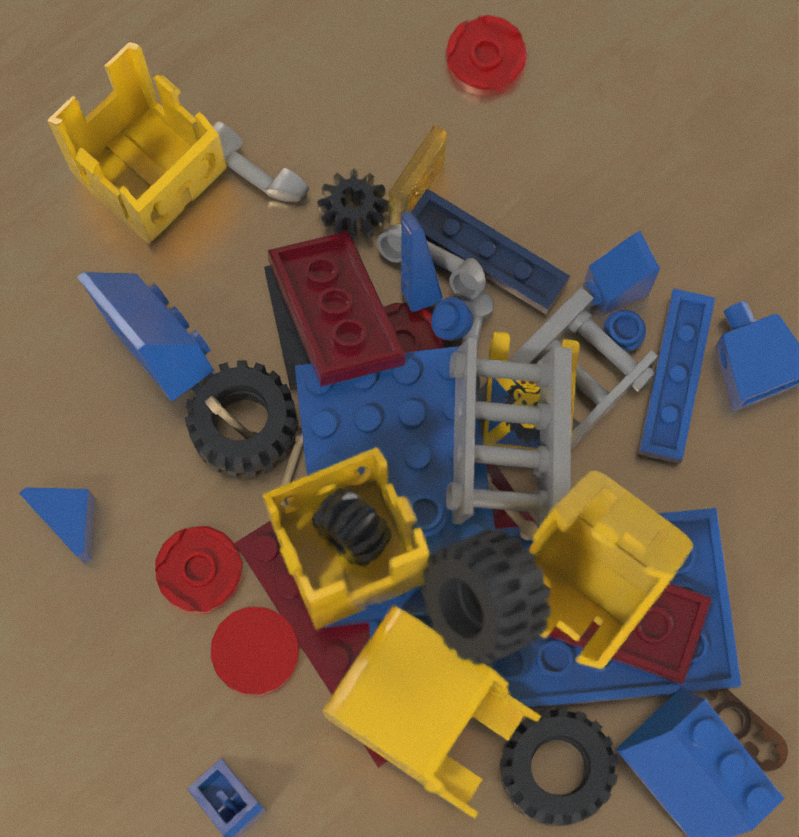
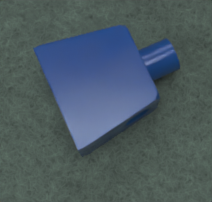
M741 301L725 309L724 315L732 331L720 337L716 344V351L733 410H738L799 385V342L778 314H772L756 321L747 301Z

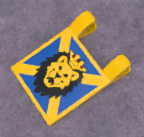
M493 333L489 343V359L508 360L510 335L508 333ZM566 339L563 340L560 347L571 348L572 440L576 370L580 344L578 341ZM487 377L485 402L536 407L540 403V387H537L535 382ZM484 420L483 445L536 450L540 446V430H537L535 425Z

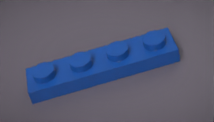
M673 288L655 368L656 374L653 378L640 440L639 455L678 464L683 460L715 297Z

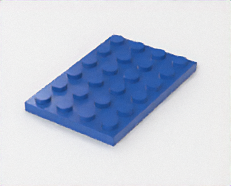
M460 346L405 353L404 366L322 387L319 384L312 364L296 365L295 373L307 476L378 447L388 465V484L392 483L397 497H406L408 499L416 493L429 492L438 496L446 506L447 488L449 483L453 482L455 378L450 377L449 366L453 351H456ZM475 419V445H483L480 419ZM474 463V489L489 490L486 464ZM366 467L358 468L360 475L363 474ZM473 507V515L462 524H452V510L447 509V520L444 528L437 535L424 538L429 551V558L431 555L436 554V551L487 529H492L494 532L495 525L492 509ZM422 586L382 603H373L366 606L365 610L329 624L324 628L383 621L392 606L402 609L413 617L428 616L425 608L427 603L423 597Z

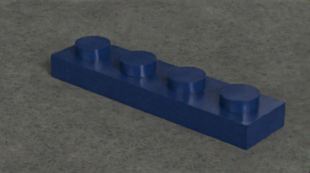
M428 188L411 211L422 226L427 241L464 260L469 257L474 258L481 265L487 279L546 315L569 281L570 275Z

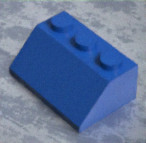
M83 272L77 277L113 332L171 402L214 371L205 356L211 351L205 340L196 330L190 334L186 331L190 327L188 322L175 306L169 310L166 308L170 303L155 283L148 287L137 274Z
M683 687L677 690L616 748V751L687 837H734L752 831L785 799L706 699Z

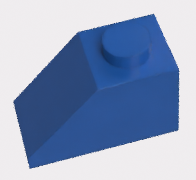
M641 231L632 234L588 267L583 289L594 298L592 306L598 305L603 316L645 298L650 294L660 268Z

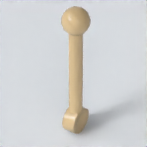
M212 395L205 401L211 411L223 418L245 438L244 440L258 434L255 431L250 432Z
M300 426L296 433L295 443L281 486L291 483L303 446L302 427ZM286 498L281 503V505H288Z
M487 473V475H488V483H489V490L499 491V490L491 483V482H492V478H491L490 474ZM505 510L520 527V536L524 540H533V536L538 530L536 523L526 521L518 511Z

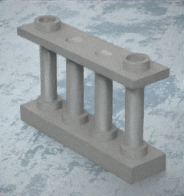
M582 287L508 360L511 362L537 364L553 347H560L561 343L559 341L569 331H572L574 334L579 332L626 375L609 393L577 364L575 386L597 406L581 423L573 417L571 450L632 388L639 392L656 374L651 368L658 357L651 350L638 363L591 321L592 315L589 311L594 298ZM487 382L476 392L477 401L485 402ZM534 470L530 482L537 487L539 484V473H536Z
M468 337L456 351H453L449 366L450 377L455 378L453 482L449 483L446 493L447 509L452 510V524H462L473 515V507L534 512L535 517H539L540 527L552 509L571 491V348L553 347L537 364L476 358L477 338ZM476 376L535 382L536 386L540 387V403L536 407L475 401ZM475 419L535 425V428L540 430V446L536 450L475 445ZM474 463L534 468L535 472L539 473V490L535 494L474 489Z

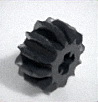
M354 168L350 171V179L346 180L341 174L336 172L334 175L335 186L324 184L322 194L325 198L319 199L317 202L318 210L324 213L321 217L322 225L324 227L334 226L333 234L349 231V236L353 239V242L357 241V232L361 231L367 238L371 239L374 235L372 226L383 228L385 225L383 213L389 211V201L383 198L386 194V188L383 184L373 185L374 176L371 172L365 175L362 180L358 179V172ZM352 202L355 206L361 205V208L355 210L353 206H347L346 204Z
M338 488L319 504L320 507L313 514V525L318 530L319 536L339 556H343L350 564L366 567L372 560L375 561L384 552L386 545L392 537L390 528L387 527L386 520L379 516L376 509L372 508L365 498L361 499L354 491Z

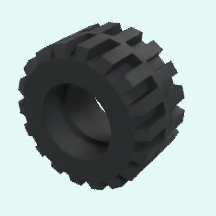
M237 360V367L229 368L228 362L219 364L220 372L215 375L213 373L209 374L204 378L205 382L202 385L198 383L194 385L191 389L193 399H187L185 409L188 417H185V422L190 439L202 460L209 462L211 468L219 473L224 470L229 477L238 478L239 473H245L247 478L256 477V471L264 469L266 474L274 469L272 465L278 460L282 463L287 458L286 450L288 447L293 448L295 443V431L298 430V420L291 391L287 384L283 385L280 376L275 371L269 374L266 372L265 365L256 362L254 368L248 367L247 360ZM212 395L224 409L231 403L240 400L257 402L266 409L268 413L267 422L257 435L249 439H229L218 431L217 421L219 415L213 413L205 401Z
M492 529L483 530L446 546L430 556L427 561L428 567L423 571L422 578L425 585L422 586V593L427 603L425 606L427 614L431 617L434 624L432 625L437 634L442 636L444 644L450 650L454 649L459 658L464 661L470 659L472 664L482 665L484 663L488 665L535 642L548 626L546 618L550 617L551 607L547 603V599L550 598L549 588L545 586L543 577H545L541 567L538 568L535 564V557L530 550H524L521 541L514 536L509 538L505 531L499 529L494 532Z
M560 707L556 710L545 709L538 711L537 714L541 716L538 722L527 717L519 724L510 739L505 743L502 759L500 760L503 788L506 789L510 797L508 799L513 806H517L522 811L521 814L529 819L532 818L538 821L540 824L566 826L581 822L597 813L599 808L604 803H607L612 795L610 792L612 787L616 785L618 777L615 774L618 758L617 754H613L611 748L614 744L610 736L606 737L601 731L603 727L596 720L592 722L587 719V714L577 711L575 713L568 711V708ZM562 740L573 745L579 751L584 761L585 773L583 780L574 791L568 794L555 795L548 793L540 788L533 778L531 763L534 753L542 744L548 741Z

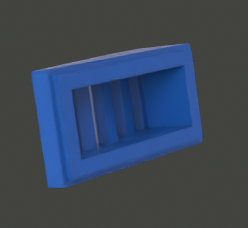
M408 211L402 213L401 293L411 311H418L441 302L443 296L424 230L415 215Z

